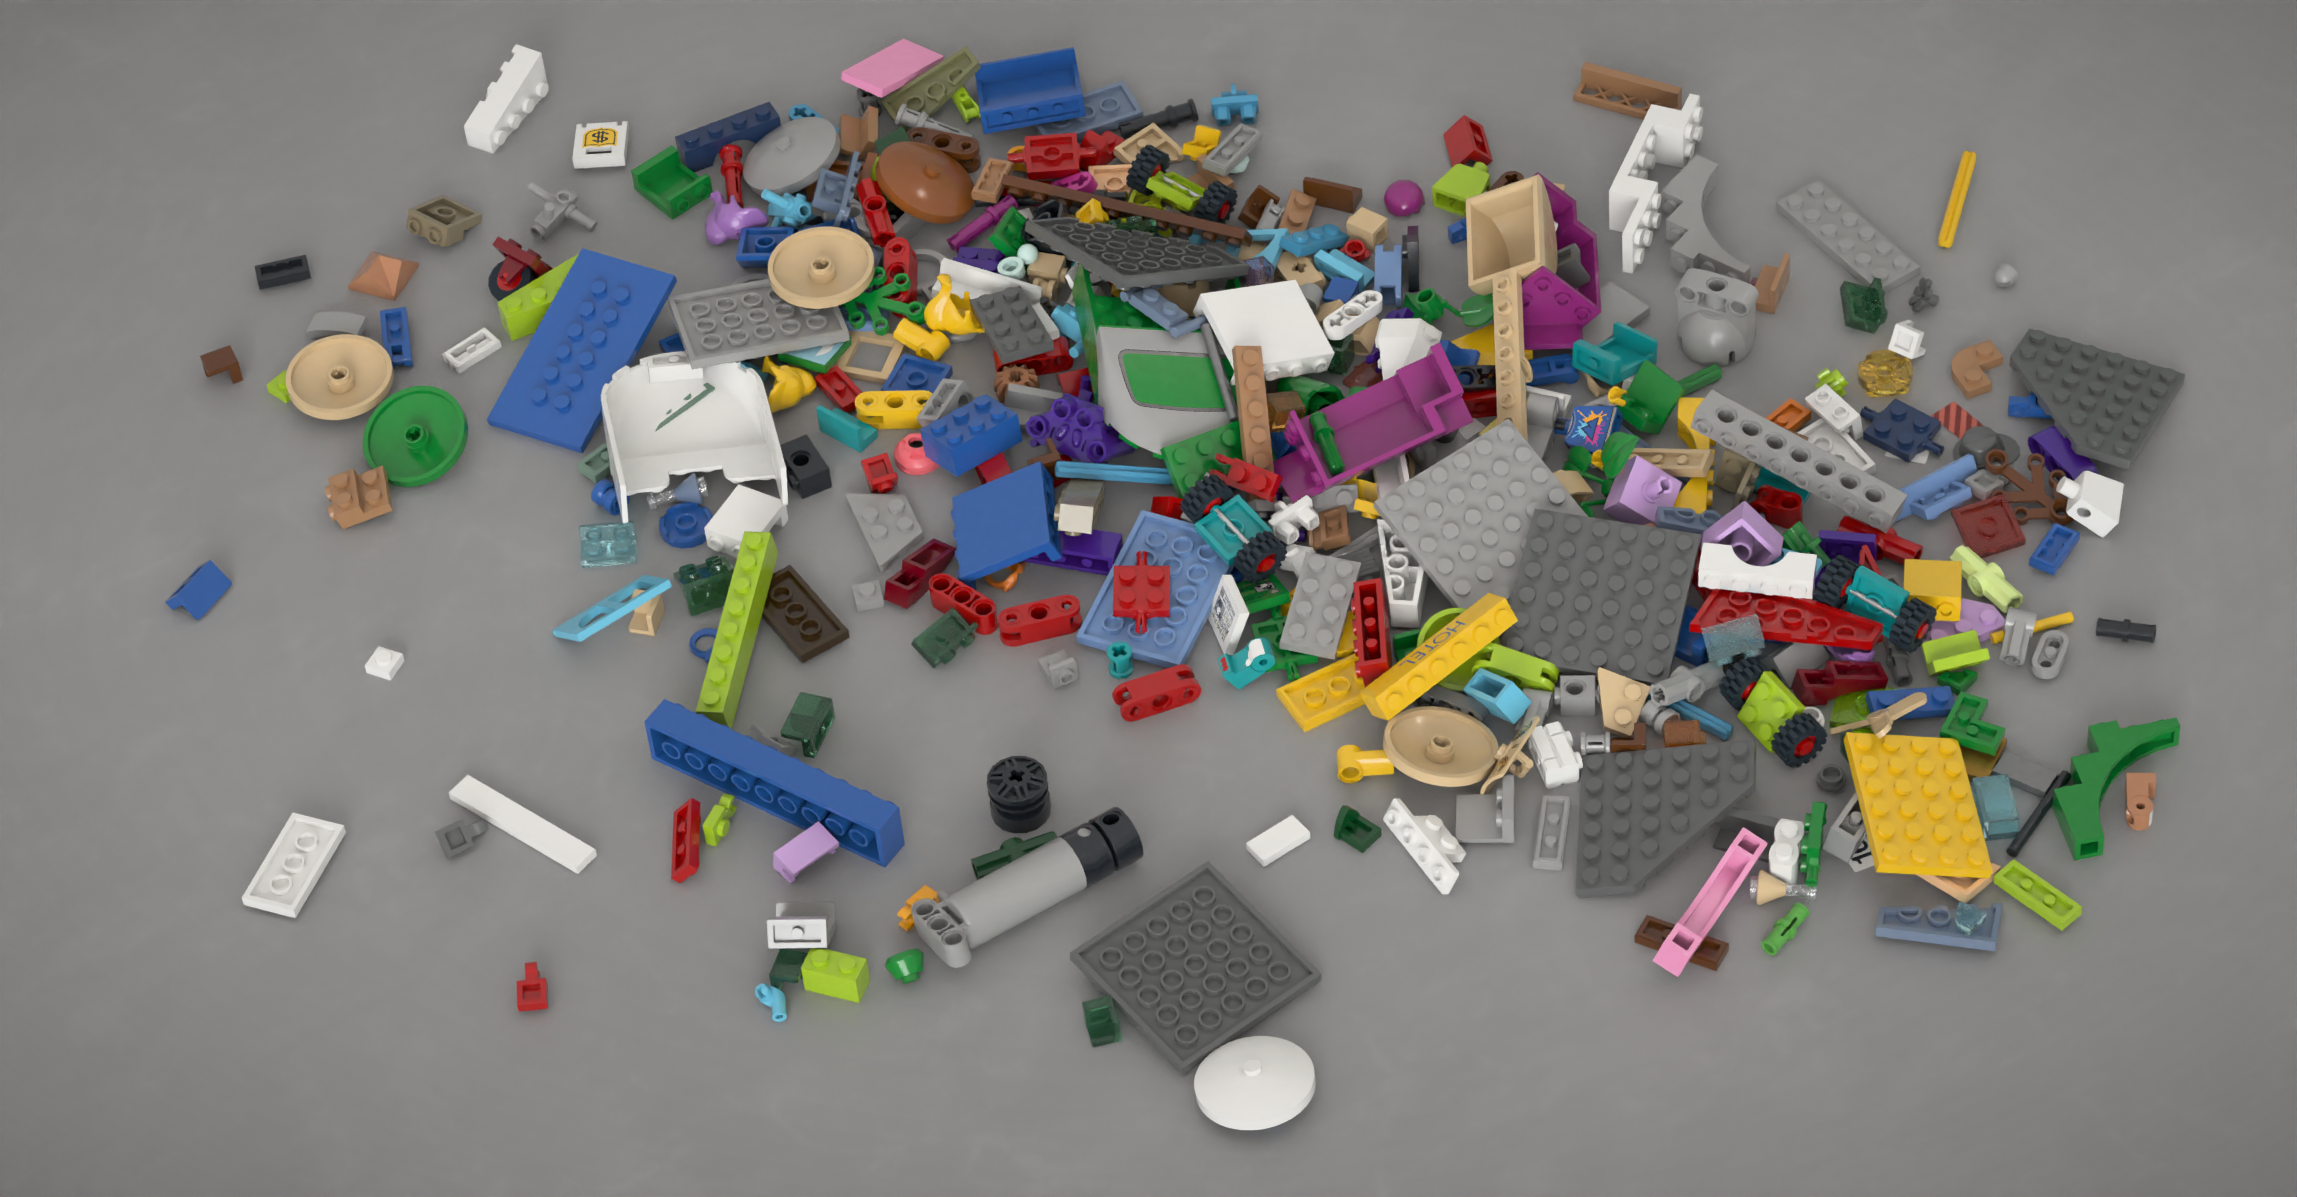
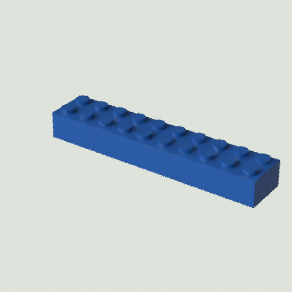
M666 699L644 721L651 757L666 766L726 794L733 795L735 798L803 830H807L819 821L839 842L840 847L882 867H886L905 845L900 810L891 801L880 799L867 790H861L843 779H837L826 774L820 768H813L802 763L796 757H789L772 746L763 745L748 735L744 736L737 733L726 725H720L709 720L703 714H696L681 704H675Z

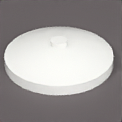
M1271 1036L1245 1037L1220 1046L1202 1061L1194 1078L1196 1100L1201 1111L1212 1121L1238 1130L1266 1129L1292 1119L1308 1105L1316 1087L1314 1066L1308 1054L1288 1040Z

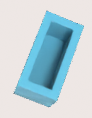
M1482 668L1476 672L1463 689L1469 697L1481 702L1489 710L1490 714L1512 724H1515L1524 715L1525 710L1532 703L1514 682Z

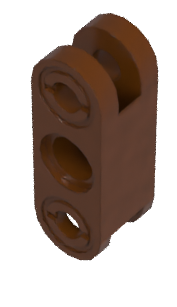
M923 127L912 128L907 132L912 142L927 144L939 149L954 158L967 173H973L981 167L979 143L975 138ZM917 136L922 137L921 139H918V140H915V139H914V138L917 137Z

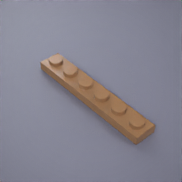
M1234 346L1232 356L1243 461L1274 473L1261 346ZM1246 492L1247 503L1253 500H1264Z

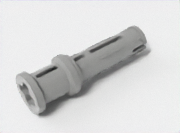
M904 103L901 105L895 120V125L897 126L904 125L911 129L923 127L974 137L972 133L930 118L929 114L925 111L920 113L907 108V104Z

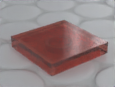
M2005 494L1952 510L1951 516L1965 546L1969 547L1981 559L2023 546L2026 543V539Z

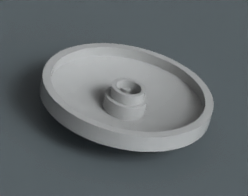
M804 117L787 122L766 134L752 148L744 162V179L750 189L760 196L764 189H768L779 196H783L784 193H795L818 179L821 168L828 170L832 166L840 151V136L833 124L824 118Z

